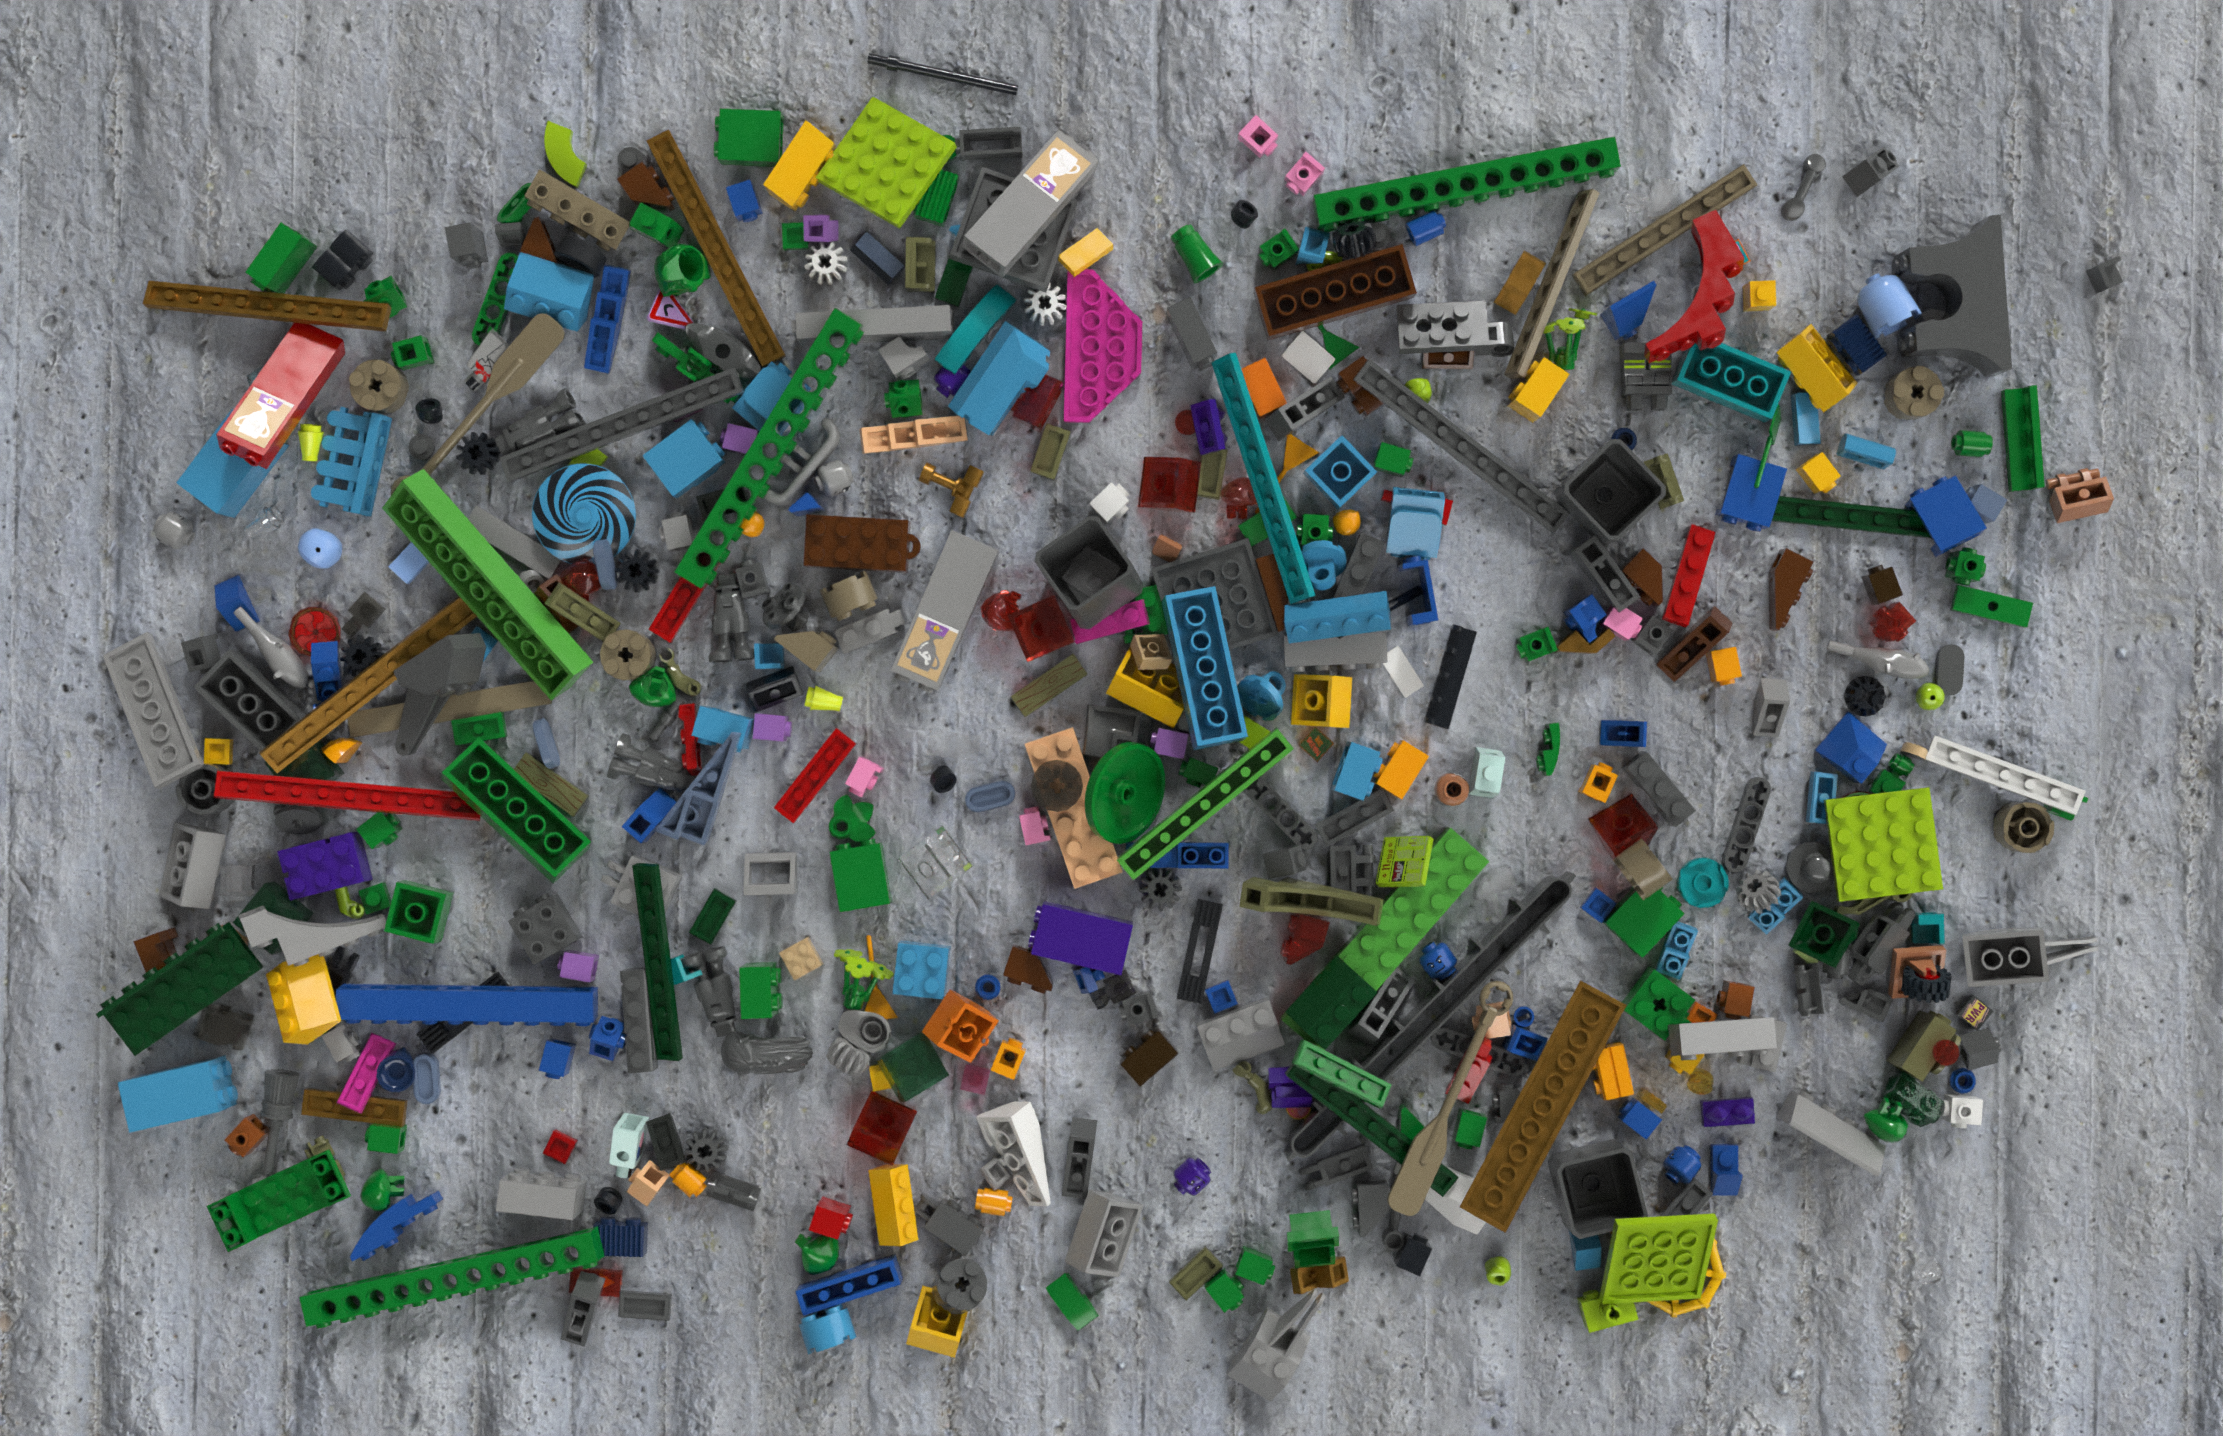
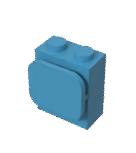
M771 361L746 387L744 394L732 408L760 431L792 378L789 375L792 372L781 362L776 365ZM805 383V388L810 391L811 388ZM795 399L791 404L793 412L800 414L804 409V404L801 400ZM781 421L779 423L778 431L780 434H783L788 428V422Z
M690 419L642 455L671 495L677 499L692 487L701 484L717 472L720 466L726 463L722 458L725 452L717 442L711 443L707 437L710 432L701 421L696 423L693 419Z
M1393 487L1386 538V553H1390L1391 556L1403 558L1405 555L1420 556L1421 560L1437 558L1445 504L1444 492Z

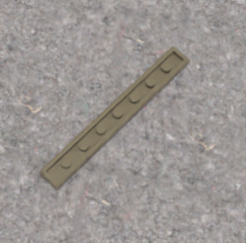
M1745 164L1741 165L1572 274L1573 279L1586 297L1690 230L1693 219L1714 210L1719 211L1757 186L1756 181Z
M1594 189L1580 191L1576 195L1504 375L1510 379L1525 378L1600 194Z
M534 681L471 691L459 696L453 694L450 695L433 724L552 704V701ZM404 703L356 711L347 718L350 737L354 738L399 730Z

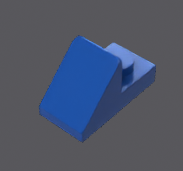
M1711 1144L1712 1196H1737L1743 1174L1738 1171V1145Z

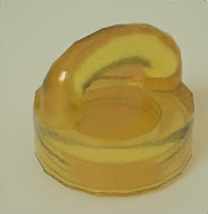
M1695 1068L1691 1075L1689 1074L1687 1087L1695 1094H1709L1713 1088L1714 1078L1710 1072L1701 1068Z

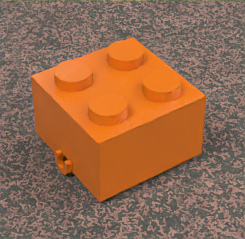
M950 989L922 1030V1033L938 1047L971 1063L981 1047L988 1045V1037L999 1020L981 1005Z

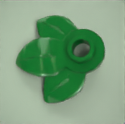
M848 794L840 797L834 804V817L829 822L831 835L837 839L849 837L856 842L872 838L876 831L867 822L873 814L874 805L868 802L853 804ZM841 821L846 824L844 831H840L837 828V824Z

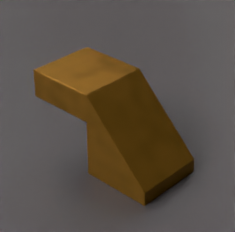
M1523 251L1494 303L1516 315L1546 263Z
M1604 629L1597 635V638L1588 644L1575 630L1570 632L1556 645L1558 649L1556 652L1598 653L1615 637V634L1610 629Z
M1345 1256L1335 1257V1264L1290 1268L1293 1294H1303L1311 1291L1313 1288H1335L1349 1282Z

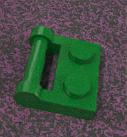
M1156 585L1144 587L1142 593L1135 597V601L1144 599L1150 624L1141 626L1143 631L1141 633L1135 634L1134 629L1124 631L1125 636L1123 639L1125 644L1131 643L1134 635H1168L1162 602Z

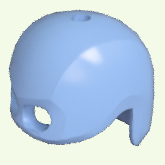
M318 528L306 531L302 534L298 543L299 555L308 564L319 569H327L337 563L343 549L342 543L334 534ZM317 547H319V548L321 549L320 552H317V551H316V548H317Z

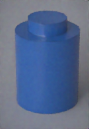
M1433 210L1405 223V227L1411 242L1417 247L1444 234L1443 228L1446 227V223L1442 214H1437Z

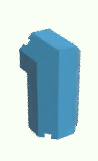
M1005 321L948 407L961 418L967 419L968 423L977 429L993 436L1019 396L1026 392L1024 388L1029 387L1033 389L1039 385L1049 370L1046 355L1050 357V351L1041 343Z

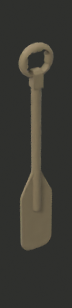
M548 314L536 315L499 357L493 366L485 396L422 468L429 476H431L432 472L492 402L524 387L561 344L565 332L556 320ZM408 475L401 476L394 481L391 486V495L402 480L409 477Z
M1489 982L1481 990L1479 1001L1483 1012L1479 1019L1480 1023L1439 1114L1413 1139L1387 1198L1388 1205L1401 1214L1413 1216L1421 1209L1446 1153L1447 1121L1488 1028L1492 1026L1496 1016L1503 1015L1512 1006L1513 992L1504 982ZM1495 986L1497 990L1506 991L1507 998H1504L1502 1008L1499 1010L1486 1005L1485 1001L1491 993L1490 989Z

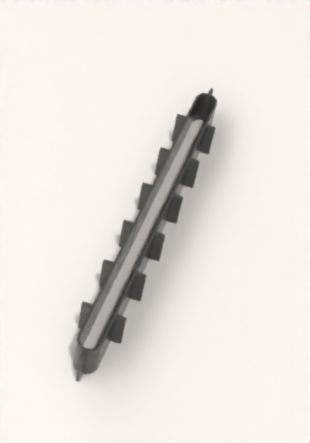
M1566 871L1560 877L1547 876L1521 902L1511 896L1509 899L1516 907L1480 942L1471 936L1469 939L1475 947L1455 966L1456 970L1440 982L1435 978H1430L1435 987L1400 1022L1392 1017L1391 1020L1396 1026L1360 1062L1351 1056L1350 1059L1353 1064L1365 1070L1553 882L1560 881L1562 884L1560 895L1377 1077L1387 1081L1418 1049L1427 1056L1429 1053L1422 1045L1458 1009L1468 1015L1469 1012L1463 1004L1498 969L1508 975L1510 972L1503 964L1539 929L1546 934L1550 933L1544 924L1571 897L1572 888L1570 883L1576 875ZM1313 1096L1312 1103L1315 1107L1289 1133L1290 1146L1284 1152L1289 1162L1296 1156L1302 1158L1311 1156L1337 1130L1344 1136L1347 1135L1345 1128L1342 1126L1345 1121L1337 1116L1308 1146L1304 1148L1294 1146L1295 1139L1327 1108Z

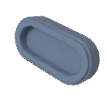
M607 539L597 540L593 545V555L600 585L604 590L616 589L618 577L615 572L616 567L611 545Z
M545 718L535 720L533 722V732L541 759L548 769L558 767L560 765V757L551 727Z
M998 781L974 787L967 792L965 803L973 812H983L1007 806L1015 798V789L1007 781Z
M422 1053L413 1059L415 1066L413 1094L419 1103L430 1104L436 1101L441 1094L439 1062L433 1054Z

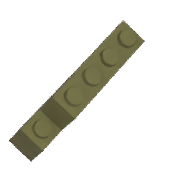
M1252 877L1243 882L1239 907L1259 912H1289L1327 916L1377 926L1380 924L1384 899L1290 877L1279 882Z

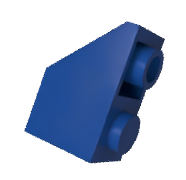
M338 641L311 643V667L317 701L328 699L343 687Z
M659 788L635 810L622 825V828L638 842L645 843L656 832V827L677 801L662 788Z

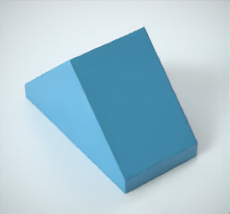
M1569 1231L1575 1271L1601 1267L1602 1247L1598 1235L1579 1239Z

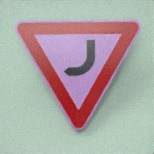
M660 288L658 289L647 315L648 321L685 329L686 325L694 323L674 295L663 297Z

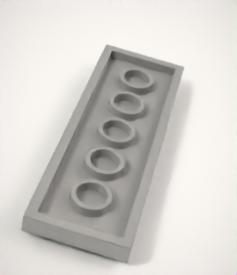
M146 632L104 654V661L154 787L161 789L203 767L204 763L152 634Z

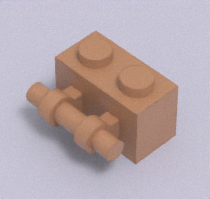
M2084 468L2078 470V473L2069 475L2062 473L2055 475V478L2046 480L2047 489L2054 488L2049 503L2057 523L2107 513L2114 500L2106 476L2100 478L2098 468L2092 470Z

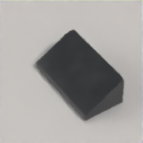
M793 666L746 683L747 694L756 712L803 695Z

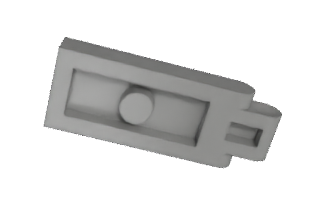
M886 609L834 631L843 653L847 654L898 633L897 627L906 623L900 610L890 613L889 609Z

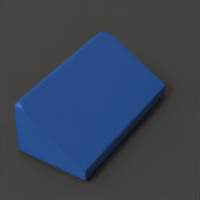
M805 493L788 509L797 517L826 511L809 493Z

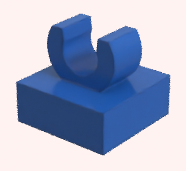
M1082 966L1072 970L1081 994H1088L1098 990L1096 981L1105 978L1103 971L1096 969L1091 971L1090 968Z

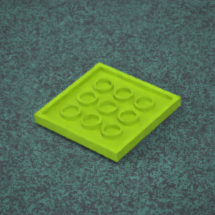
M872 97L834 150V156L827 160L816 176V179L829 189L900 229L957 146L955 142L877 98Z
M1930 787L1824 800L1838 902L1943 890Z
M1715 1213L1615 1219L1599 1296L1602 1304L1700 1299L1718 1224Z

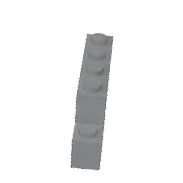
M264 905L238 915L251 947H266L273 943L272 939L277 938L288 966L293 964L294 967L309 962L308 958L317 954L319 957L334 952L333 948L342 944L344 947L351 946L359 942L358 938L367 934L369 937L376 936L383 932V928L386 925V919L382 913L365 919L343 923H310L266 911Z

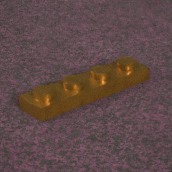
M311 1088L304 1089L301 1115L399 1127L405 1125L408 1100L370 1096L361 1114L337 1103L342 1092Z

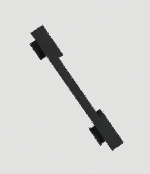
M1202 899L1197 901L1177 999L1202 1004L1223 907L1221 903ZM1200 926L1209 927L1200 976L1190 975Z
M496 972L479 986L509 985L502 975ZM438 1021L436 1024L424 1027L416 1036H419L423 1045H426V1049L430 1051L429 1053L433 1054L469 1027L473 1021H463V1024L455 1026L450 1031L443 1024L446 1021Z

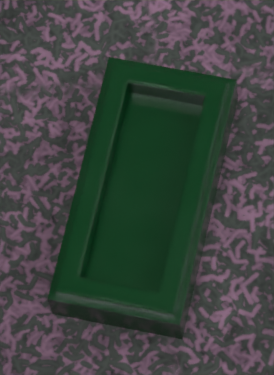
M948 258L934 298L959 308L973 267Z
M714 888L689 933L712 945L737 900Z

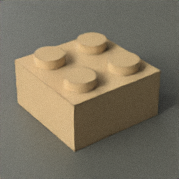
M1164 634L1134 635L1130 647L1138 670L1168 669L1172 657Z
M809 936L779 952L794 981L824 964Z

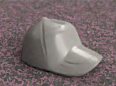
M850 1009L843 1012L840 1017L838 1029L841 1036L864 1051L878 1052L886 1047L891 1038L890 1024L883 1016L877 1013Z

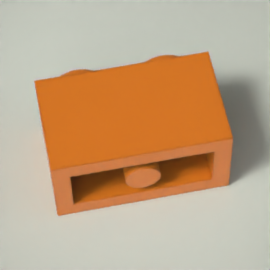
M1266 358L1241 369L1258 420L1287 404Z

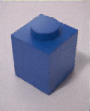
M750 179L726 187L738 221L743 220L744 223L758 219L757 215L763 214L755 187Z
M555 1038L547 1040L539 1071L546 1072L545 1076L552 1079H560V1077L569 1074L576 1044Z
M1634 1097L1630 1101L1626 1100L1619 1109L1620 1114L1618 1118L1646 1140L1662 1121L1661 1118Z

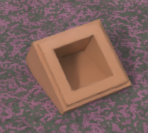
M1161 534L1152 549V553L1167 562H1173L1179 555L1182 545Z

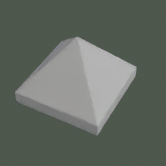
M997 1156L980 1169L993 1191L1010 1178Z

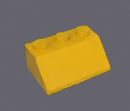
M805 120L763 185L768 193L793 211H796L798 207L802 208L809 198L807 193L811 187H816L819 184L816 176L827 160L834 156L833 152L837 148L835 143Z
M1812 324L1804 328L1776 352L1779 355L1778 361L1785 369H1790L1794 375L1795 383L1801 389L1804 388L1808 392L1812 405L1817 409L1820 408L1823 413L1849 395L1858 384Z
M1129 647L1106 694L1174 728L1184 710L1175 665L1170 663L1168 669L1138 670L1131 647Z
M317 954L309 957V962L294 967L293 964L288 966L285 961L266 974L283 1043L308 1045L341 1022L324 956L319 957Z

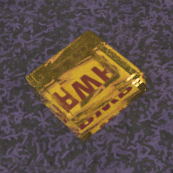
M1641 1088L1636 1094L1660 1113H1663L1667 1108V1104L1645 1088Z

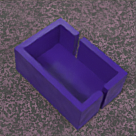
M358 831L277 851L282 872L289 875L284 880L290 901L373 880L363 839Z

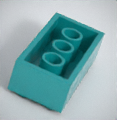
M1694 343L1691 348L1683 352L1673 376L1672 385L1765 423L1773 418L1791 371L1723 343L1715 348H1706L1702 351Z

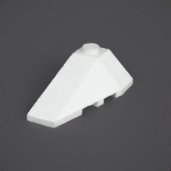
M1010 1102L979 1114L976 1118L985 1140L989 1146L994 1144L1002 1156L999 1158V1161L1003 1166L1007 1165L1014 1174L1013 1181L1030 1206H1049L1051 1203L1040 1125L1031 1102Z
M1397 1162L1393 1172L1396 1175L1401 1168V1164ZM1447 1167L1459 1178L1444 1197L1430 1188L1425 1200L1453 1225L1478 1234L1486 1222L1460 1208L1474 1178Z

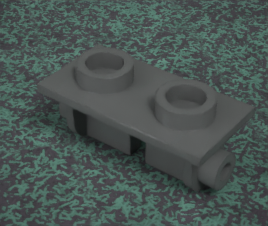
M1794 963L1793 974H1795L1798 993V1012H1800L1801 1016L1824 1014L1818 963Z
M713 1171L711 1180H709L706 1188V1196L754 1212L762 1187Z

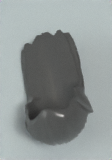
M743 1032L728 1034L721 1046V1056L724 1064L730 1070L737 1072L738 1075L798 1072L805 1069V1065L808 1064L807 1061L813 1057V1052L808 1047L810 1041L804 1037L760 1038L754 1034H744Z

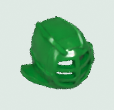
M674 245L657 256L655 260V275L663 297L696 292L698 287L703 284V280L711 278L708 261L700 251L691 245Z

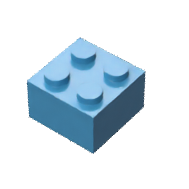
M1343 435L1303 472L1337 510L1377 473Z
M700 706L691 736L698 737L697 742L716 746L717 743L723 744L732 732H740L742 734L736 753H741L742 749H749L753 735L754 719L710 706Z
M1347 741L1330 789L1364 801L1365 796H1370L1374 783L1371 782L1374 772L1378 773L1383 760V758L1379 757L1381 752Z
M900 941L897 948L892 994L944 999L946 996L951 946Z

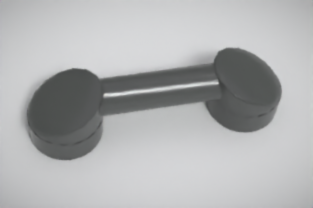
M1811 154L1804 160L1803 169L1806 174L1795 197L1784 203L1781 208V215L1785 220L1795 221L1804 213L1805 204L1803 201L1816 175L1821 173L1826 167L1825 159L1821 155Z
M1391 1209L1388 1228L1383 1231L1381 1238L1383 1245L1388 1250L1398 1251L1404 1245V1237L1398 1231L1401 1213Z

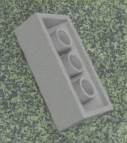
M1791 1090L1776 1117L1877 1177L1880 1175L1886 1146L1879 1142L1880 1139L1868 1129L1865 1133L1857 1129L1858 1123L1846 1116L1843 1120L1835 1116L1836 1110L1824 1103L1821 1107L1813 1103L1815 1098L1802 1090L1799 1094Z

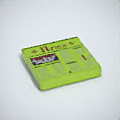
M1431 836L1384 837L1376 885L1379 887L1425 886L1434 839Z

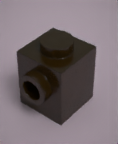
M1881 564L1867 569L1869 574L1861 577L1871 605H1878L1903 595L1893 567L1884 568Z

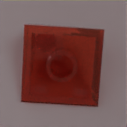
M1632 793L1588 818L1612 860L1641 838L1648 846L1658 830L1656 823Z

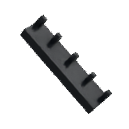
M1454 624L1451 625L1424 717V723L1449 729L1477 634L1476 631Z

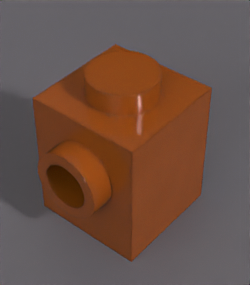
M1724 980L1722 991H1718L1716 1004L1719 1006L1718 1010L1726 1013L1725 1017L1739 1020L1741 1016L1750 1017L1755 987L1749 984Z
M252 1114L245 1117L224 1141L229 1144L228 1148L231 1152L245 1157L251 1154L268 1136L269 1128Z

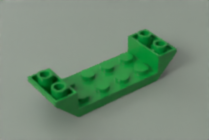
M329 1149L249 1185L206 1207L227 1252H230L315 1211L349 1198L351 1194Z

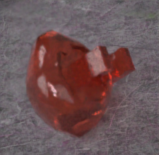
M1236 478L1226 484L1221 490L1220 497L1227 504V519L1236 518V511L1238 512L1237 519H1247V506L1257 504L1249 478Z
M577 561L568 566L559 576L566 587L588 602L589 595L602 588L596 564L591 561Z
M1005 590L986 599L980 608L985 623L997 631L1008 632L1018 630L1022 626V619L1016 601L1021 598V594L1015 591L1009 593Z

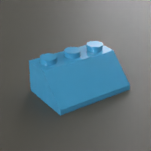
M521 252L507 285L504 310L534 318L542 313L548 314L563 328L577 332L588 319L594 275Z

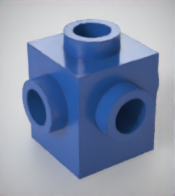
M601 1016L598 1024H593L589 1033V1039H591L589 1054L614 1061L619 1048L624 1049L626 1045L625 1037L627 1034H625L624 1022H620L615 1018Z

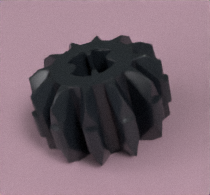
M1364 221L1345 223L1344 226L1337 227L1336 231L1332 234L1333 247L1337 256L1344 257V259L1364 257L1365 254L1372 253L1376 247L1374 229L1370 223H1365Z
M471 432V440L465 436L462 437L465 445L456 446L458 450L462 451V454L456 456L457 460L463 461L460 467L464 470L469 468V473L473 475L477 471L480 475H485L486 467L493 471L495 468L491 462L500 461L498 457L494 456L495 453L500 452L499 447H493L495 439H488L487 434L483 432L480 436L475 432ZM475 450L483 452L482 456H475Z
M635 549L634 557L627 551L625 552L627 561L621 558L618 559V563L622 564L623 568H616L615 572L623 573L617 581L619 583L626 581L624 589L630 590L633 586L634 592L639 593L641 586L646 591L650 590L648 581L656 584L657 580L651 576L652 574H659L660 570L652 569L658 562L656 559L648 561L651 555L649 552L641 555V550ZM639 564L641 565L639 570L642 571L640 576L635 575L633 568L639 567Z
M358 635L356 641L353 639L347 640L350 648H341L347 654L340 657V661L348 662L344 666V670H352V676L356 677L379 659V657L383 656L385 652H378L382 645L378 642L374 643L373 637L368 636L365 639L363 635ZM366 653V658L359 660V655Z

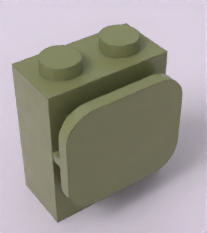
M1919 1010L1886 1061L1905 1074L1923 1082L1929 1072L1937 1075L1945 1068L1960 1045L1961 1037L1956 1035L1955 1032L1957 1030L1950 1026L1952 1021L1942 1014H1937L1931 1010L1928 1013Z

